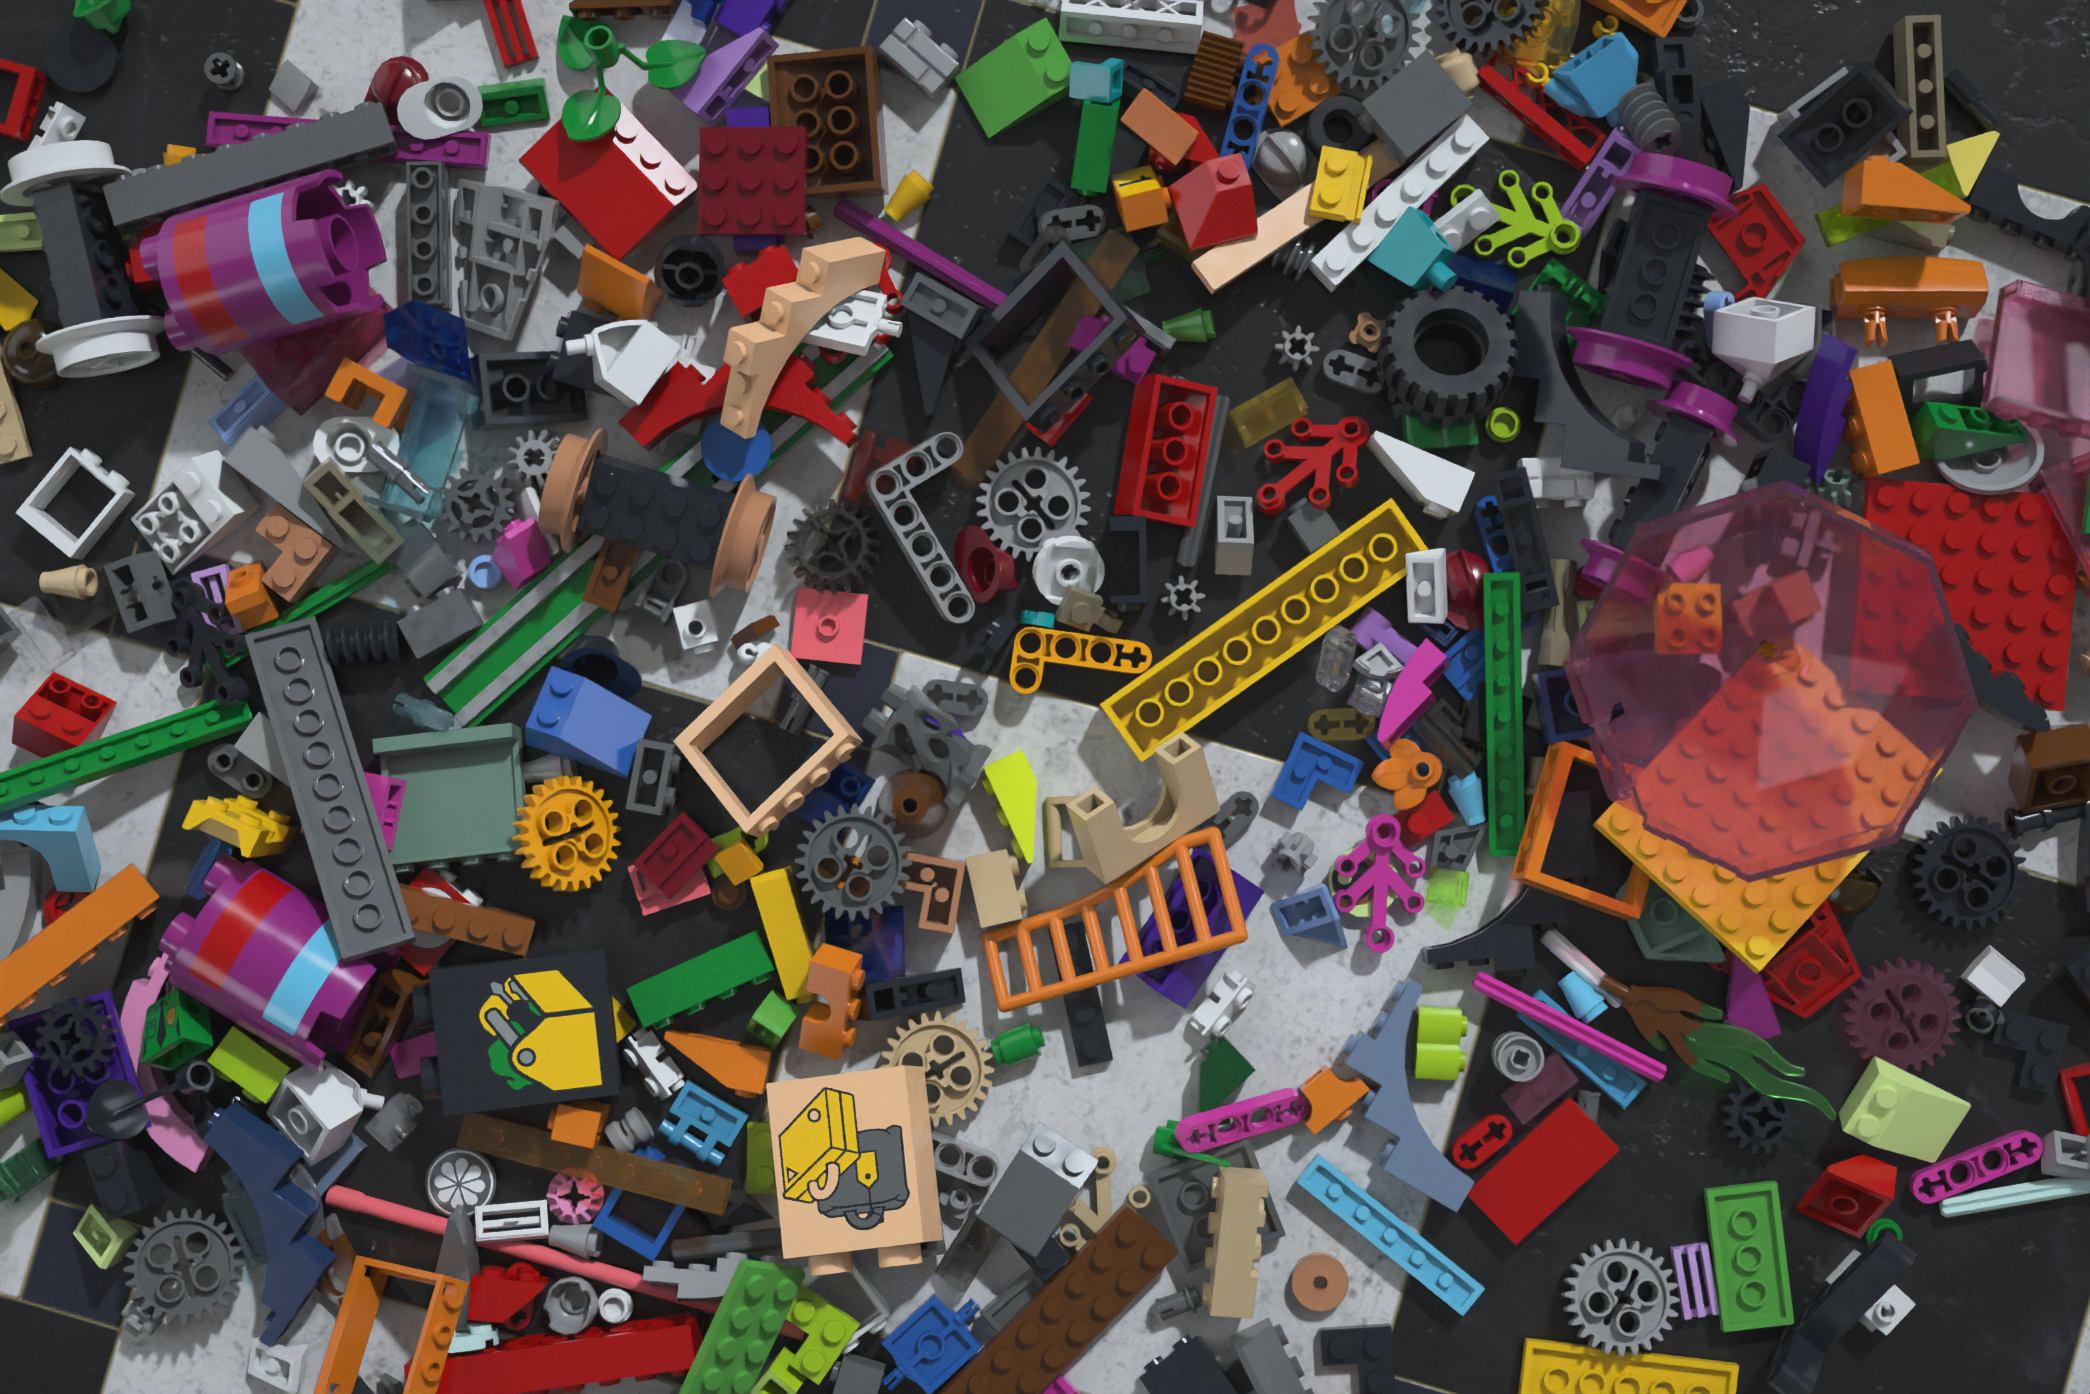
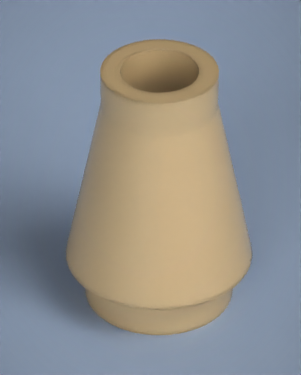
M81 564L52 572H42L39 585L43 593H53L85 600L88 596L95 595L98 587V578L93 568H87V566Z

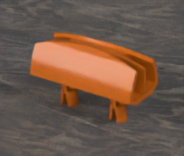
M1894 256L1839 262L1840 273L1835 274L1834 278L1829 279V304L1836 305V319H1863L1864 345L1867 348H1870L1875 338L1878 348L1888 344L1885 319L1932 318L1935 322L1936 346L1943 345L1946 338L1948 344L1958 342L1960 340L1958 338L1956 318H1975L1985 305L1989 292L1982 262L1943 257Z

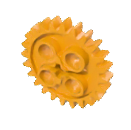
M568 775L558 776L556 779H545L544 785H534L532 787L534 794L523 796L528 807L516 809L523 817L522 821L512 823L513 826L520 829V834L513 836L512 840L521 842L522 847L515 851V855H525L526 857L521 867H533L530 878H542L541 886H553V891H565V889L566 892L578 891V888H590L591 882H600L602 880L600 872H610L611 870L606 861L614 860L618 857L611 851L612 846L621 845L620 841L613 838V833L621 831V827L612 825V821L619 815L618 813L608 812V808L612 805L613 801H602L601 798L604 790H593V781L582 782L580 776L570 778ZM575 805L578 808V817H576L574 812ZM546 816H547V818L549 819V828H548V830H547V828H546V826H545V817H546ZM590 822L592 823V826L586 830L565 835L562 840H553L544 846L542 845V841L547 838L559 836L570 832L571 828L582 827ZM586 838H587L588 841H589V850H588V851H587L586 846H585ZM557 850H558L559 853H560V862H559V863H558L557 860H556V852H557Z

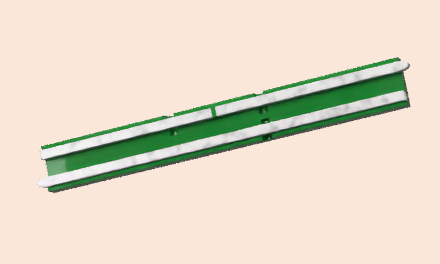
M873 341L866 356L848 353L845 360L838 364L825 362L820 355L817 345L802 342L793 351L796 356L803 352L817 366L812 372L819 380L810 390L813 391L818 387L832 401L828 407L833 412L840 408L895 359L885 344L880 345ZM831 349L828 354H837L840 351ZM762 410L760 421L766 426L772 438L773 453L768 466L758 476L754 477V481L756 482L818 426L798 417L777 411ZM705 429L658 470L732 494H737L742 483H732L720 479L707 468L701 454V439ZM588 532L589 535L581 542H577L571 552H565L423 678L429 688L435 694H439L455 712L454 717L448 724V730L481 726L568 649L580 634H585L610 611L582 600L605 537ZM641 549L623 599L647 579L662 560L670 557Z

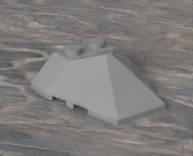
M459 179L455 206V225L461 226L462 247H457L458 259H463L465 280L459 281L463 326L504 340L513 339L554 238L558 219V200L512 187Z

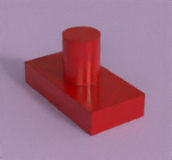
M1436 789L1428 792L1423 802L1410 809L1400 810L1392 815L1400 824L1401 834L1399 839L1407 848L1412 847L1455 819ZM1381 825L1377 829L1381 837L1387 833L1385 825Z

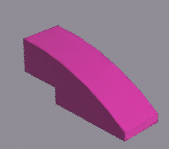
M1427 638L1412 654L1398 675L1388 696L1377 737L1380 744L1387 751L1437 700L1429 687L1451 666L1448 657Z

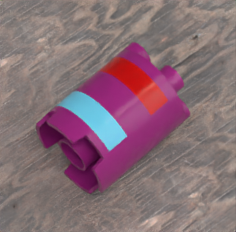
M327 169L173 215L163 223L159 235L141 241L139 253L142 265L146 273L153 280L161 281L164 295L170 307L165 313L164 325L170 342L177 350L185 351L199 347L209 354L220 355L373 312L382 305L384 299L381 294L368 296L369 270L387 262L382 236L368 203L347 206L339 193L331 186V184L343 180L341 172Z
M226 853L214 864L203 883L202 890L212 897L195 919L185 912L180 913L162 936L158 949L169 955L165 962L164 970L170 973L169 981L172 985L317 1073L323 1074L327 1068L323 1065L326 1053L320 1049L323 1045H326L342 1053L347 1051L370 999L367 996L371 985L369 980L376 973L375 965L378 964L387 969L396 967L400 961L401 951L393 948L343 963L325 904L254 861L242 863Z

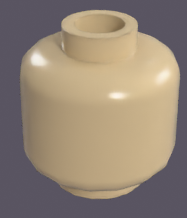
M1456 48L1435 58L1468 99L1475 96L1473 89L1479 86L1481 79L1477 75L1478 69L1470 53L1460 52L1459 48Z

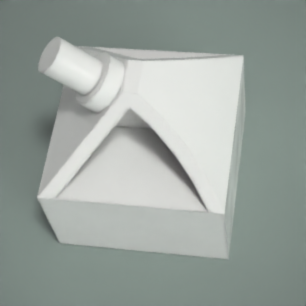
M1751 297L1714 311L1712 353L1744 375L1742 379L1744 385L1738 395L1739 400L1751 403L1757 390L1762 389L1764 384L1766 385L1813 350L1816 307Z
M625 320L609 323L593 329L590 334L583 335V339L565 341L567 355L586 353L587 356H592L594 382L628 407L637 406L642 402L681 347L647 320Z
M323 1060V1065L327 1068L323 1074H319L304 1065L286 1075L267 1112V1115L285 1137L305 1152L302 1157L310 1167L345 1145L364 1107L382 1110L384 1104V1096L367 1093V1089L360 1088V1085L353 1078Z

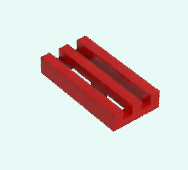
M483 0L505 68L539 59L540 57L522 0ZM512 1L514 2L529 49L527 54L522 52L507 4ZM496 6L501 8L516 55L514 58H510L496 14Z

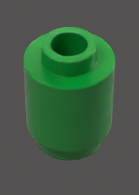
M1030 1022L999 1033L996 1039L990 1041L994 1056L1000 1067L1006 1065L1013 1067L1042 1055L1041 1047L1046 1046L1039 1026L1033 1028Z

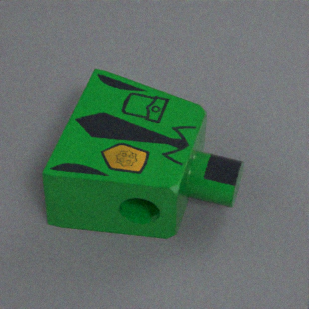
M168 981L166 983V996L149 1006L146 1011L140 1063L173 1071L212 1047L213 1038L209 1006Z

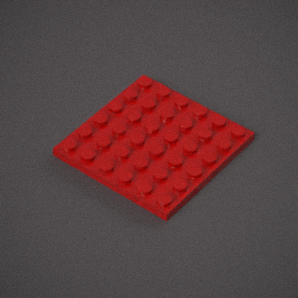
M1878 477L1866 478L1846 690L1974 703L1940 669L1951 659L1930 632L1940 622L1952 620L1954 624L1959 623L1970 636L1968 642L1975 652H1981L1992 665L1991 673L2001 670H2008L2009 673L2014 672L2023 681L2026 687L2023 691L2031 702H2037L2046 711L2063 712L2083 498L2017 491L1999 495H1982L1965 491L1955 485Z

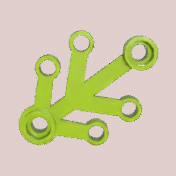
M1513 170L1503 171L1497 180V186L1501 192L1507 193L1515 211L1491 203L1501 216V219L1497 222L1506 224L1509 227L1491 235L1479 236L1473 245L1475 255L1479 258H1488L1496 248L1529 233L1543 239L1525 248L1514 247L1509 251L1506 262L1513 270L1523 269L1528 261L1549 251L1559 255H1568L1574 252L1580 245L1581 231L1573 221L1562 218L1552 197L1553 189L1551 185L1547 182H1538L1533 186L1530 193L1532 202L1536 205H1541L1548 223L1535 219L1519 186V175ZM1506 176L1512 177L1515 185L1512 187L1505 186L1502 178ZM1466 184L1457 186L1452 191L1449 199L1450 208L1452 209L1458 205L1457 199L1459 197L1467 198L1476 189ZM1543 188L1547 191L1548 197L1540 199L1536 196L1535 191ZM1566 233L1569 237V242L1560 243L1557 240V234ZM1486 241L1490 244L1491 249L1487 252H1482L1478 248V243ZM1512 254H1521L1524 262L1521 264L1514 263L1511 258Z

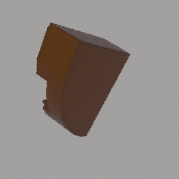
M769 615L749 624L734 634L730 640L737 650L743 644L759 639L780 625L774 615Z

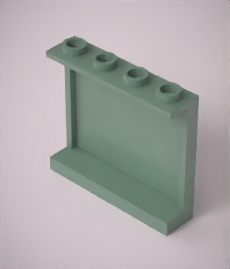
M513 723L372 739L373 753L380 756L381 775L407 780L393 849L388 850L396 875L414 873V867L427 866L428 870L431 871L449 869V863L462 862V866L465 867L484 865V859L497 858V862L500 863L519 861V855H515V851L522 847L521 842L513 841L512 837L520 834V829L513 826L512 823L522 821L523 818L516 809L527 807L523 796L526 795L523 775L524 762L520 727Z

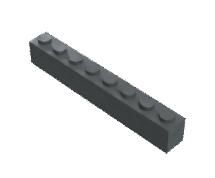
M363 102L355 106L352 111L342 114L339 112L327 113L321 116L319 121L309 124L304 122L294 123L287 126L285 131L276 134L261 133L253 136L249 142L239 145L235 143L224 144L217 147L216 152L206 155H187L179 163L169 166L165 164L149 167L146 173L133 177L131 175L117 176L111 180V183L102 186L114 226L125 236L141 231L146 227L165 222L169 217L327 169L339 171L399 153L382 102Z

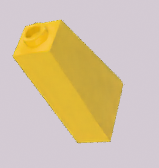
M791 866L751 877L750 882L786 999L796 998L797 1004L818 999L816 993L806 991L809 964L815 953Z

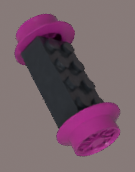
M1681 380L1672 381L1671 388L1667 391L1664 399H1651L1645 403L1646 409L1662 420L1654 437L1656 445L1653 455L1647 453L1645 456L1664 458L1663 466L1676 467L1675 481L1640 478L1638 486H1631L1624 499L1623 505L1626 508L1622 520L1616 518L1608 534V538L1611 539L1609 543L1611 546L1585 538L1580 541V545L1589 555L1580 575L1607 592L1643 605L1647 604L1655 584H1672L1674 581L1671 576L1656 566L1713 448V443L1727 447H1736L1739 444L1738 437L1730 430L1738 408L1732 402L1713 391Z

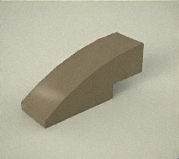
M330 456L303 479L302 485L328 510V514L378 565L405 542L404 538Z

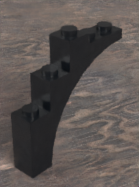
M1589 790L1563 792L1541 867V873L1560 880L1566 878V882L1571 884L1588 883L1587 876L1598 875ZM1524 884L1518 895L1498 916L1476 931L1447 943L1423 947V962L1433 964L1434 970L1454 968V962L1468 960V966L1490 964L1489 958H1493L1494 969L1505 971L1506 977L1526 975L1527 968H1536L1531 925H1535L1536 930L1557 929V922L1567 921L1565 900L1560 896Z

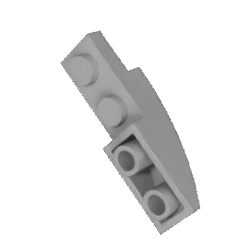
M727 1252L725 1258L717 1259L716 1272H711L710 1266L704 1264H689L688 1269L674 1268V1262L654 1261L653 1266H644L643 1282L648 1285L678 1287V1302L719 1301L723 1299L740 1260H747V1254ZM761 1256L762 1262L789 1265L788 1263H782V1257Z

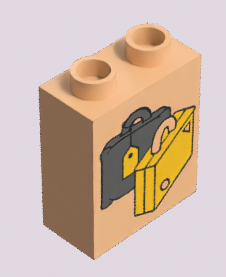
M902 1065L766 1083L783 1258L808 1256L810 1276L853 1271L851 1251L877 1248L879 1268L922 1263L920 1243L943 1240L924 1067Z

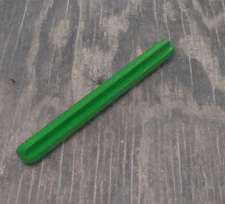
M371 559L278 614V618L265 622L246 634L313 616L316 617L392 572L393 568L386 560L378 565ZM246 647L244 654L232 657L227 656L222 648L219 649L227 669L250 656L248 647ZM205 657V666L207 670L214 676L213 671L208 663V660Z

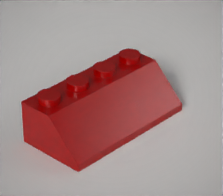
M1146 374L1140 385L1135 383L1114 515L1146 516V521L1195 528L1218 391L1217 387L1160 374Z

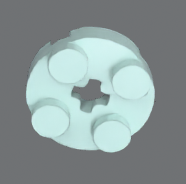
M486 1321L470 1322L467 1324L468 1329L454 1331L448 1353L486 1348L485 1340H490L493 1346L498 1345V1328H492V1324Z

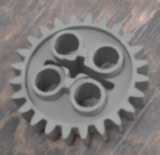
M1040 447L1036 448L1034 456H1029L1026 448H1022L1021 458L1016 459L1012 452H1008L1009 463L1005 465L997 459L998 473L987 470L986 475L991 480V483H980L979 485L983 491L987 492L986 496L976 498V502L986 505V509L977 512V517L988 518V521L981 528L984 531L991 529L994 531L990 536V540L993 543L1000 539L1002 541L1000 549L1006 551L1009 547L1013 548V559H1016L1022 551L1026 554L1027 562H1030L1033 553H1039L1042 544L1050 538L1057 539L1062 536L1081 537L1080 533L1075 529L1076 526H1087L1088 524L1085 519L1080 517L1081 513L1091 511L1090 507L1081 504V501L1090 497V493L1079 491V488L1086 483V480H1075L1073 478L1078 471L1077 466L1069 470L1065 469L1068 459L1066 456L1058 463L1055 462L1054 450H1051L1046 458L1042 457ZM1032 471H1040L1046 477V482L1043 487L1032 489L1025 482L1026 476ZM1013 480H1017L1033 500L1038 497L1042 499L1040 509L1054 523L1055 528L1053 530L1046 526L1036 511L1031 510L1027 512L1025 510L1027 501L1012 485ZM1007 493L1014 494L1019 500L1018 507L1012 512L1003 511L998 505L1002 495ZM1062 498L1067 501L1069 506L1067 513L1063 516L1051 514L1048 505L1052 499ZM1029 520L1038 522L1042 528L1041 534L1035 539H1028L1021 533L1022 525Z
M1618 1239L1615 1249L1610 1240H1603V1251L1596 1244L1590 1245L1592 1256L1579 1253L1578 1257L1582 1265L1570 1264L1569 1266L1576 1274L1575 1277L1564 1278L1563 1280L1572 1286L1571 1291L1562 1293L1563 1297L1571 1299L1572 1304L1565 1306L1563 1311L1574 1312L1575 1314L1568 1322L1569 1325L1580 1324L1582 1326L1577 1336L1578 1338H1583L1590 1335L1589 1347L1595 1348L1602 1342L1601 1349L1604 1354H1609L1613 1346L1616 1356H1624L1626 1346L1631 1355H1638V1344L1645 1350H1651L1650 1338L1657 1342H1662L1663 1337L1659 1330H1672L1666 1318L1678 1316V1313L1670 1309V1304L1680 1302L1679 1298L1670 1296V1290L1678 1287V1283H1667L1666 1280L1673 1272L1672 1269L1661 1270L1659 1268L1664 1261L1663 1257L1650 1259L1653 1250L1651 1247H1646L1640 1253L1638 1241H1632L1628 1249L1625 1239ZM1612 1262L1617 1263L1621 1268L1622 1275L1617 1282L1611 1281L1607 1275V1268ZM1634 1269L1637 1270L1636 1278L1628 1285L1632 1271ZM1642 1282L1648 1283L1652 1289L1651 1298L1646 1302L1642 1301L1638 1296L1637 1290ZM1625 1289L1623 1297L1627 1299L1626 1303H1618L1616 1305L1618 1298L1614 1295L1615 1291H1623ZM1593 1293H1599L1604 1300L1603 1308L1597 1313L1591 1310L1589 1306V1299ZM1613 1307H1615L1613 1313L1611 1314L1609 1324L1605 1325L1603 1323L1604 1318L1612 1311ZM1626 1312L1634 1319V1326L1629 1332H1624L1619 1323L1620 1317Z

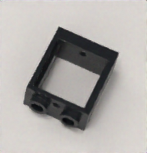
M1972 339L1887 356V360L1891 359L1909 423L1926 401L1981 408V402L1985 401L1986 391L1983 384V374L1988 370V362L1985 353L1978 350ZM1964 370L1962 393L1913 403L1915 380Z

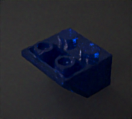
M413 299L383 315L388 348L421 368L467 386L472 384L471 361L464 319L417 299Z
M815 742L802 765L822 746ZM848 762L840 763L830 772L829 779L823 785L814 788L804 797V803L792 812L813 826V819L824 824L827 822L824 814L826 810L833 817L838 816L839 805L843 806L846 814L851 813L853 804H857L860 810L876 780ZM844 827L839 831L838 841L841 840L848 827Z
M882 905V914L878 913L874 907L869 908V919H865L860 910L857 911L854 921L850 920L849 912L846 910L837 919L835 917L836 908L831 907L825 912L826 944L862 954L861 970H865L864 980L906 977L903 906Z

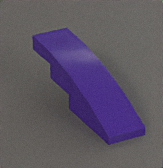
M1825 334L1810 369L1802 397L1793 447V457L1811 465L1808 476L1811 477V481L1818 484L1822 482L1848 422V418L1841 415V412L1854 385L1846 381V377L1858 352V349L1844 341Z

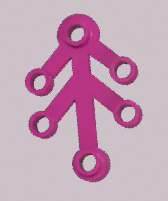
M1378 814L1368 821L1365 828L1366 838L1348 855L1338 856L1334 862V868L1338 874L1344 877H1351L1357 872L1358 864L1373 851L1374 864L1347 890H1338L1333 895L1332 900L1336 909L1341 912H1350L1354 909L1356 901L1373 886L1371 925L1365 929L1363 940L1369 949L1377 953H1384L1391 949L1395 940L1393 931L1386 926L1388 886L1401 899V906L1406 911L1418 913L1424 907L1423 896L1413 891L1389 865L1390 851L1403 863L1402 869L1404 873L1412 878H1420L1424 875L1426 863L1423 859L1414 856L1399 839L1401 834L1399 822L1391 815ZM1381 825H1385L1387 833L1383 837H1378L1377 829ZM1350 860V869L1343 872L1341 870L1342 862ZM1413 861H1418L1419 869L1411 873L1409 869L1410 864ZM1343 895H1348V905L1341 907L1339 905L1340 898ZM1416 896L1417 904L1409 908L1408 899ZM1380 930L1382 934L1381 939L1378 942H1373L1372 934Z

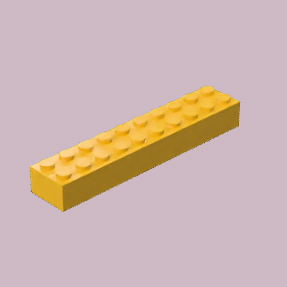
M1390 498L1102 702L1100 707L1139 762L1142 763L1154 754L1153 749L1178 733H1184L1403 578L1406 575V553L1425 551L1428 548L1394 500Z

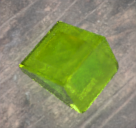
M1431 867L1427 902L1465 908L1470 873Z

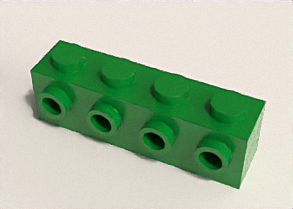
M759 928L630 986L626 990L643 1028L653 1024L655 1030L675 1022L672 1015L685 1010L687 1015H691L706 1008L705 1000L718 995L720 1001L739 993L738 985L750 980L752 986H755L772 978L770 971L774 970L777 966Z

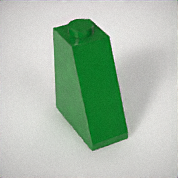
M1121 96L1110 103L1084 100L1071 184V188L1078 189V193L1082 195L1098 196L1099 192L1106 193Z

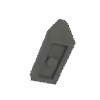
M918 272L900 302L904 307L961 339H964L973 330L986 312V309Z

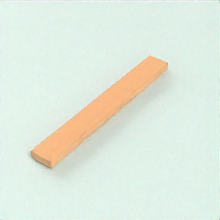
M1379 139L1363 148L1357 155H1373L1367 190L1417 158L1432 144L1403 166L1397 160L1391 161L1381 149L1382 142ZM1315 181L1257 219V236L1217 245L1193 261L1191 264L1192 269L1211 294L1324 220V218L1309 216Z

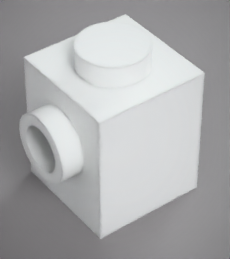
M706 599L673 608L684 650H693L694 655L714 651V644L722 642L710 600Z

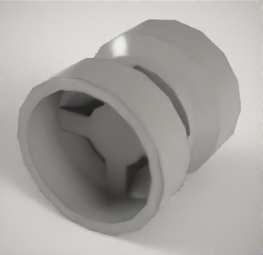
M636 1107L626 1112L624 1119L620 1122L613 1121L605 1127L609 1140L622 1156L632 1152L638 1142H646L654 1136L649 1122Z

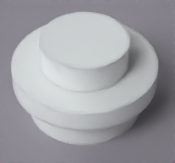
M621 1288L606 1290L598 1300V1313L604 1321L610 1324H620L626 1321L633 1311L632 1297Z

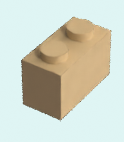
M1008 848L966 857L965 860L981 928L1023 919L1022 910L1028 909L1024 888L1017 890L1014 876L1020 875L1016 854L1009 855Z

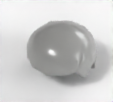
M572 1276L561 1278L549 1288L543 1307L549 1315L550 1328L567 1336L578 1334L593 1322L598 1312L599 1303L591 1284L583 1278Z

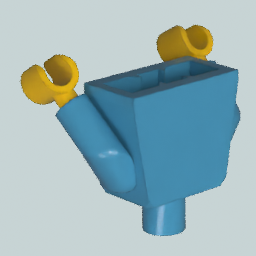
M1608 15L1604 22L1609 29L1604 28L1601 22L1597 20L1592 31L1598 40L1552 73L1555 78L1550 79L1548 77L1549 71L1545 64L1537 63L1534 68L1537 72L1541 73L1542 78L1535 79L1530 73H1527L1525 81L1531 88L1543 86V92L1558 105L1580 117L1588 116L1598 119L1605 116L1609 126L1615 127L1617 123L1619 125L1623 124L1617 113L1621 97L1627 90L1637 85L1639 56L1622 32L1616 31L1618 19L1613 15Z

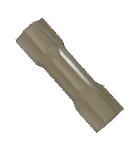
M1550 559L1560 605L1543 609L1537 665L1569 667L1572 596L1575 588L1577 561Z

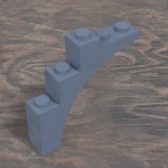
M1407 976L1404 982L1399 980L1391 991L1389 998L1393 1001L1387 1012L1380 1011L1371 1027L1375 1031L1373 1036L1371 1037L1359 1030L1356 1036L1351 1034L1347 1038L1341 1049V1052L1345 1054L1342 1061L1377 1082L1375 1088L1368 1087L1370 1090L1363 1095L1360 1105L1363 1106L1361 1113L1364 1117L1396 1135L1393 1140L1388 1138L1379 1152L1378 1157L1382 1159L1379 1165L1382 1169L1457 1213L1475 1182L1471 1177L1450 1163L1433 1145L1418 1120L1409 1096L1405 1072L1406 1036L1412 1011L1424 986Z

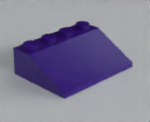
M111 990L84 998H91V1008L94 1005L103 1004L102 1016L113 1015V1019L108 1022L109 1028H118V1032L110 1035V1040L117 1042L118 1045L115 1048L107 1049L112 1059L107 1062L100 1061L102 1067L100 1070L95 1072L89 1070L87 1075L78 1077L76 1070L72 1075L63 1076V1066L52 1071L50 1066L53 1060L51 1058L44 1060L40 1058L46 1049L45 1046H36L35 1042L43 1039L44 1034L37 1032L36 1028L47 1024L42 1015L47 1012L54 1013L53 1008L7 1022L9 1032L14 1030L34 1055L23 1077L48 1159L111 1140L93 1133L86 1126L85 1122L91 1097L100 1085L111 1080H124L136 1088L138 1099L143 1097ZM73 1013L65 1016L59 1024H67L69 1017H72ZM77 1037V1038H78V1043H80V1042H81V1038H80V1037ZM95 1049L86 1050V1054L81 1060L89 1058ZM143 1104L141 1106L148 1116V1122L144 1129L152 1127L146 1105Z

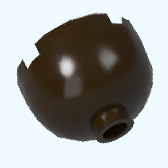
M40 318L24 320L12 327L4 338L1 351L4 366L9 374L24 386L38 390H48L68 381L69 378L61 377L57 374L53 355L39 352L35 347V343L40 338L64 329V327L54 321Z
M1854 867L1827 897L1836 918L1842 919L1844 915H1857L1865 912L1875 902L1883 883L1882 876L1867 867L1865 873Z

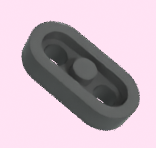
M219 744L210 751L208 755L210 771L242 794L250 798H262L273 791L276 785V777L234 747L235 744ZM224 754L230 758V764L226 768L220 763V759ZM253 774H257L260 778V783L257 787H253L250 784V777Z

